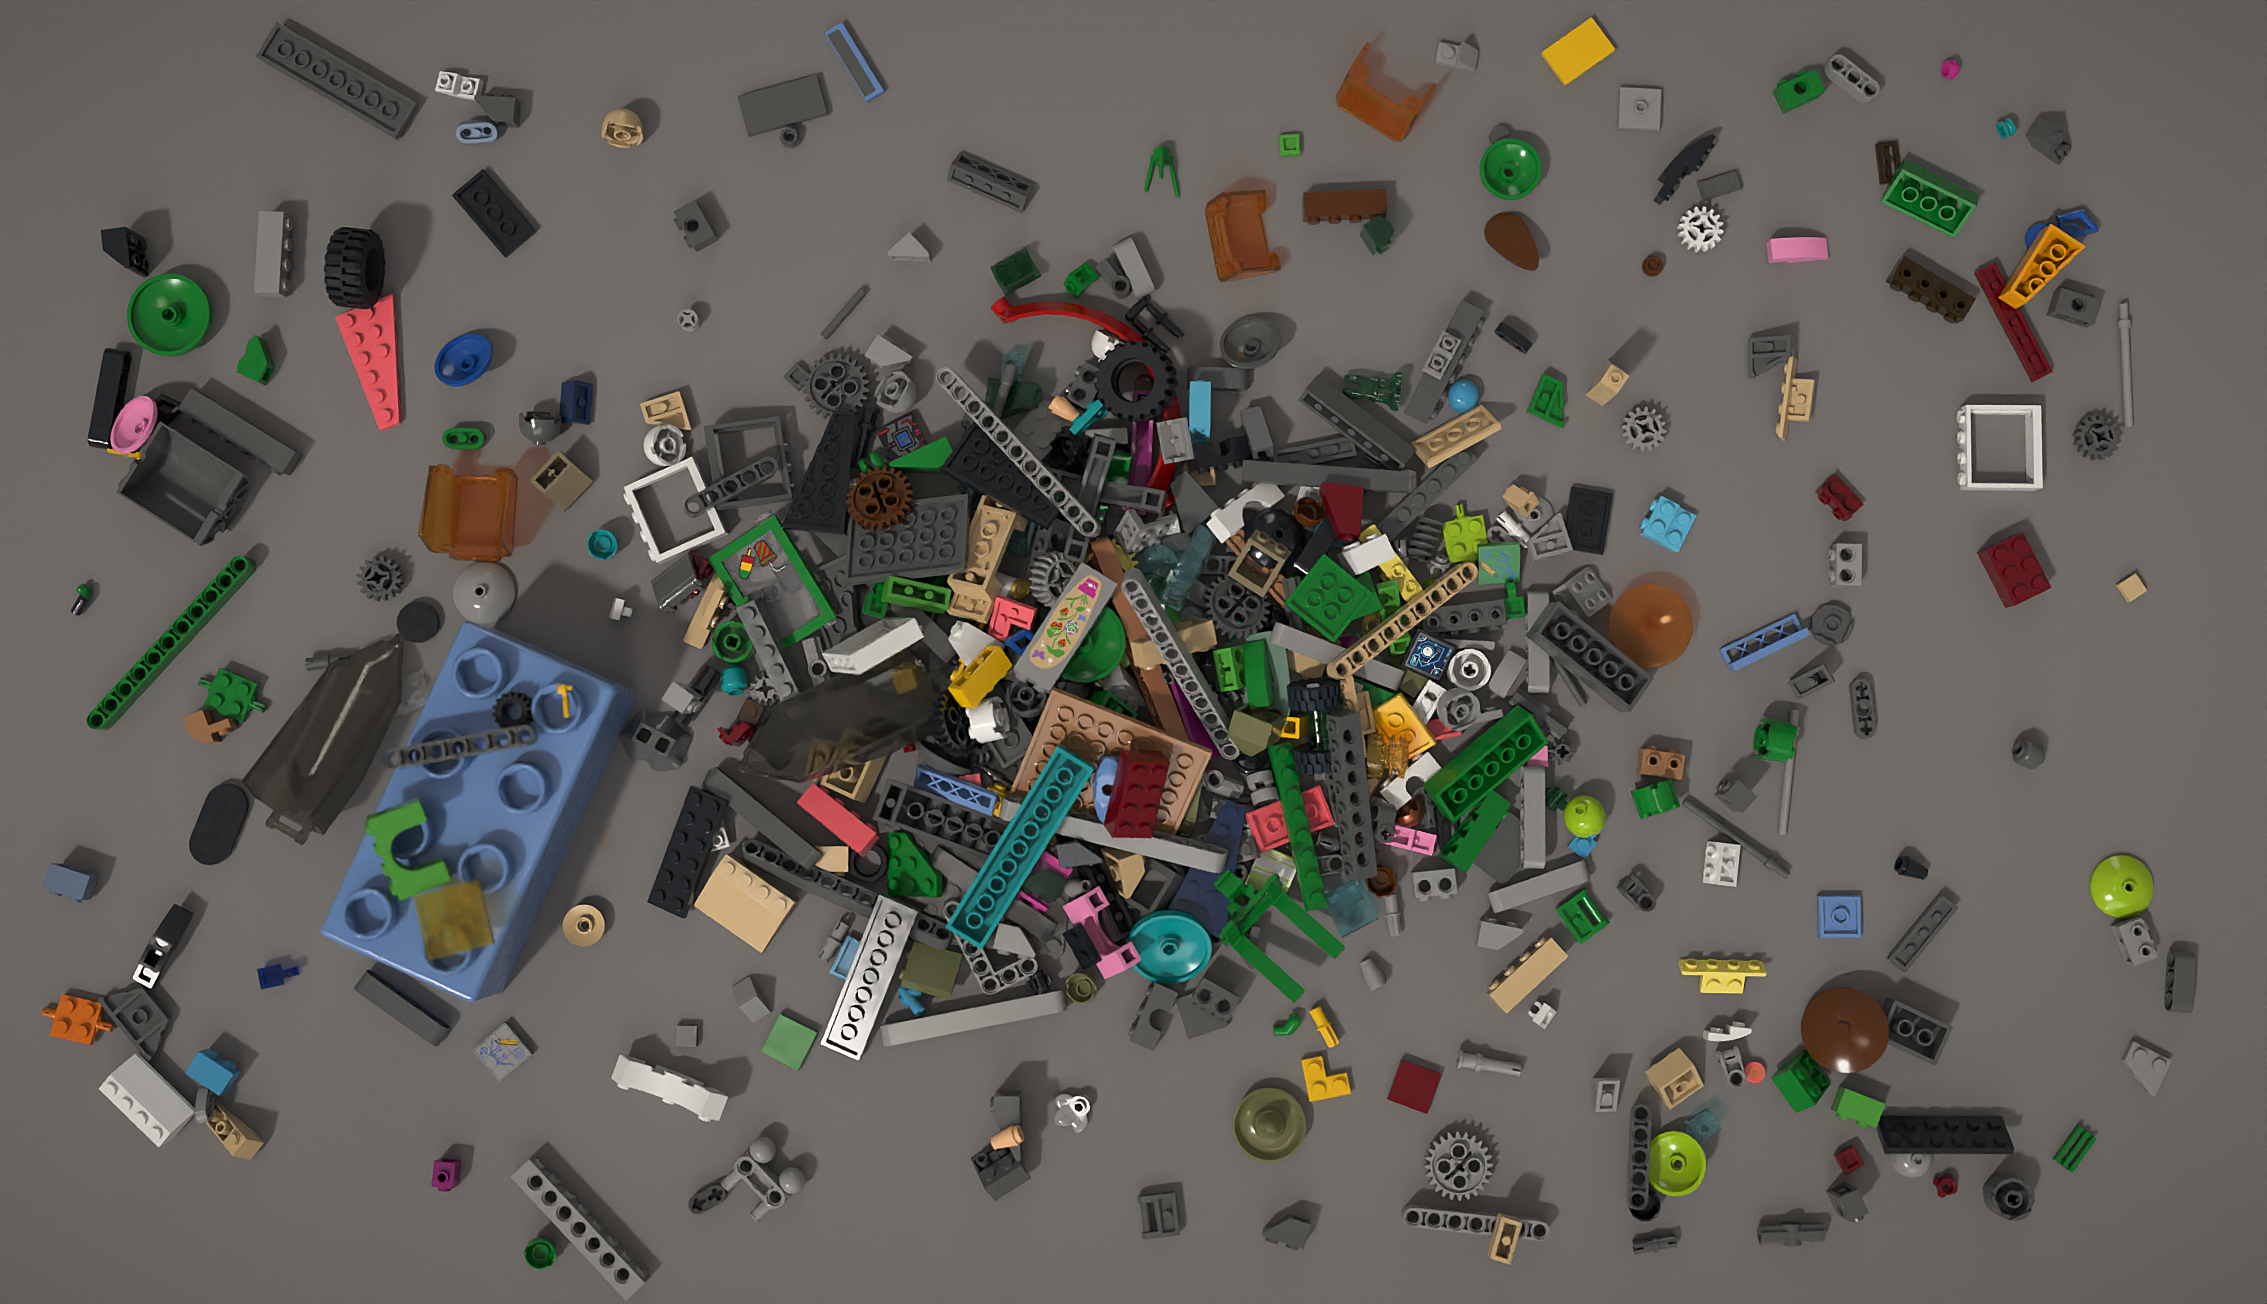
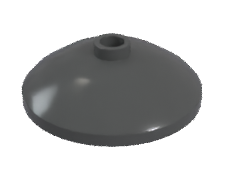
M1243 318L1231 324L1224 331L1219 343L1220 352L1224 360L1236 368H1257L1268 363L1278 353L1281 346V335L1278 327L1266 318Z
M921 738L916 739L915 748L921 759L930 768L951 776L967 775L972 771V767L967 762L963 761L960 757L949 755L948 751H944L943 747Z

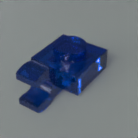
M281 964L257 969L261 990L284 985L283 978L299 975L298 966L282 970Z

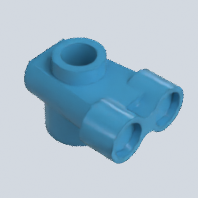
M900 987L897 990L901 994L897 998L905 1007L909 1005L917 1017L926 1012L924 1006L918 1001L923 996L921 992Z

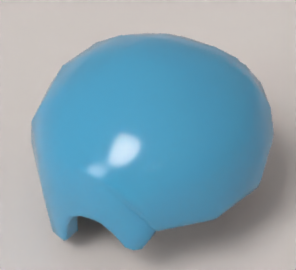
M1465 379L1457 380L1449 387L1448 404L1454 411L1466 413L1476 407L1479 400V390L1472 381Z

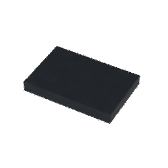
M1576 487L1570 488L1565 527L1573 551L1603 555L1613 494Z

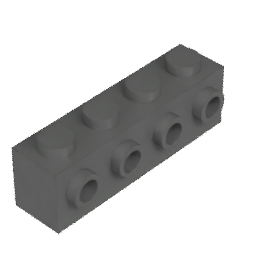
M1504 599L1438 607L1420 621V629L1430 632L1437 637H1440L1439 633H1447L1448 636L1460 635V631L1468 630V634L1481 632L1480 628L1488 627L1489 631L1501 630V626L1507 624Z

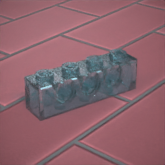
M1200 524L1197 525L1162 593V604L1181 612L1216 543L1217 537L1211 529Z

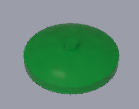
M160 274L149 278L135 290L127 308L128 327L136 342L149 352L165 357L185 355L196 349L207 337L213 319L211 302L206 292L196 282L178 274Z
M1106 606L1061 678L1073 683L1088 684L1104 679L1117 668L1125 650V632L1120 619L1109 607Z

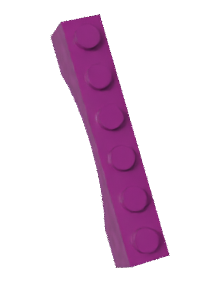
M1134 390L1133 401L1143 400L1151 391ZM1155 417L1148 422H1132V457L1128 485L1148 488L1147 484L1151 479ZM1135 509L1141 518H1148L1149 512Z

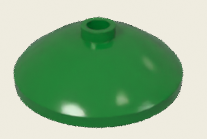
M1508 138L1499 140L1488 147L1481 158L1479 173L1484 187L1492 195L1503 200H1517L1529 195L1536 188L1541 178L1542 165L1539 155L1531 145L1519 139ZM1509 170L1512 173V175L1507 176L1505 174V171Z

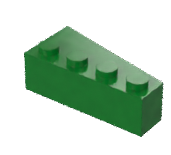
M1492 790L1471 809L1438 856L1456 870L1467 873L1490 836L1497 830V825L1501 819L1503 820L1509 814L1511 803Z

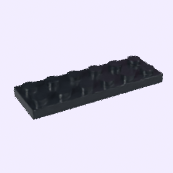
M694 785L690 786L649 895L648 903L680 918L687 917L730 801Z
M1881 1116L1876 1128L1884 1154H2013L2015 1149L2002 1116Z

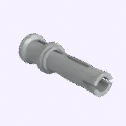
M1461 1049L1458 1050L1456 1057V1068L1459 1069L1461 1067L1471 1068L1475 1072L1482 1069L1517 1077L1521 1074L1520 1071L1514 1070H1521V1063L1486 1058L1480 1053H1465Z

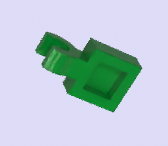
M884 582L873 583V593H867L862 610L863 614L884 619L888 602L881 601Z
M1515 583L1504 584L1507 598L1504 599L1506 619L1526 617L1523 596L1517 597Z

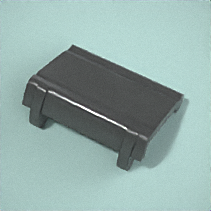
M689 552L651 581L658 606L666 613L668 611L675 612L678 609L676 605L696 589L700 591L705 589L703 582L697 577L692 562L693 556Z

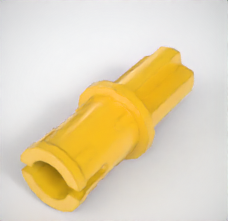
M1321 1005L1309 1011L1318 1027L1317 1031L1321 1032L1328 1047L1336 1046L1339 1040L1331 1027L1332 1022L1328 1021Z

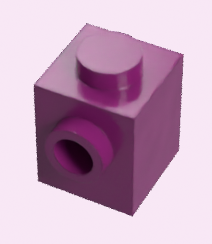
M447 1158L435 1160L431 1187H438V1191L444 1192L451 1191V1189L459 1185L461 1160Z

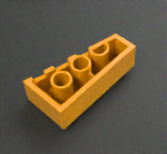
M2048 225L2040 230L1998 298L2015 309L2024 305L2086 246L2054 225Z

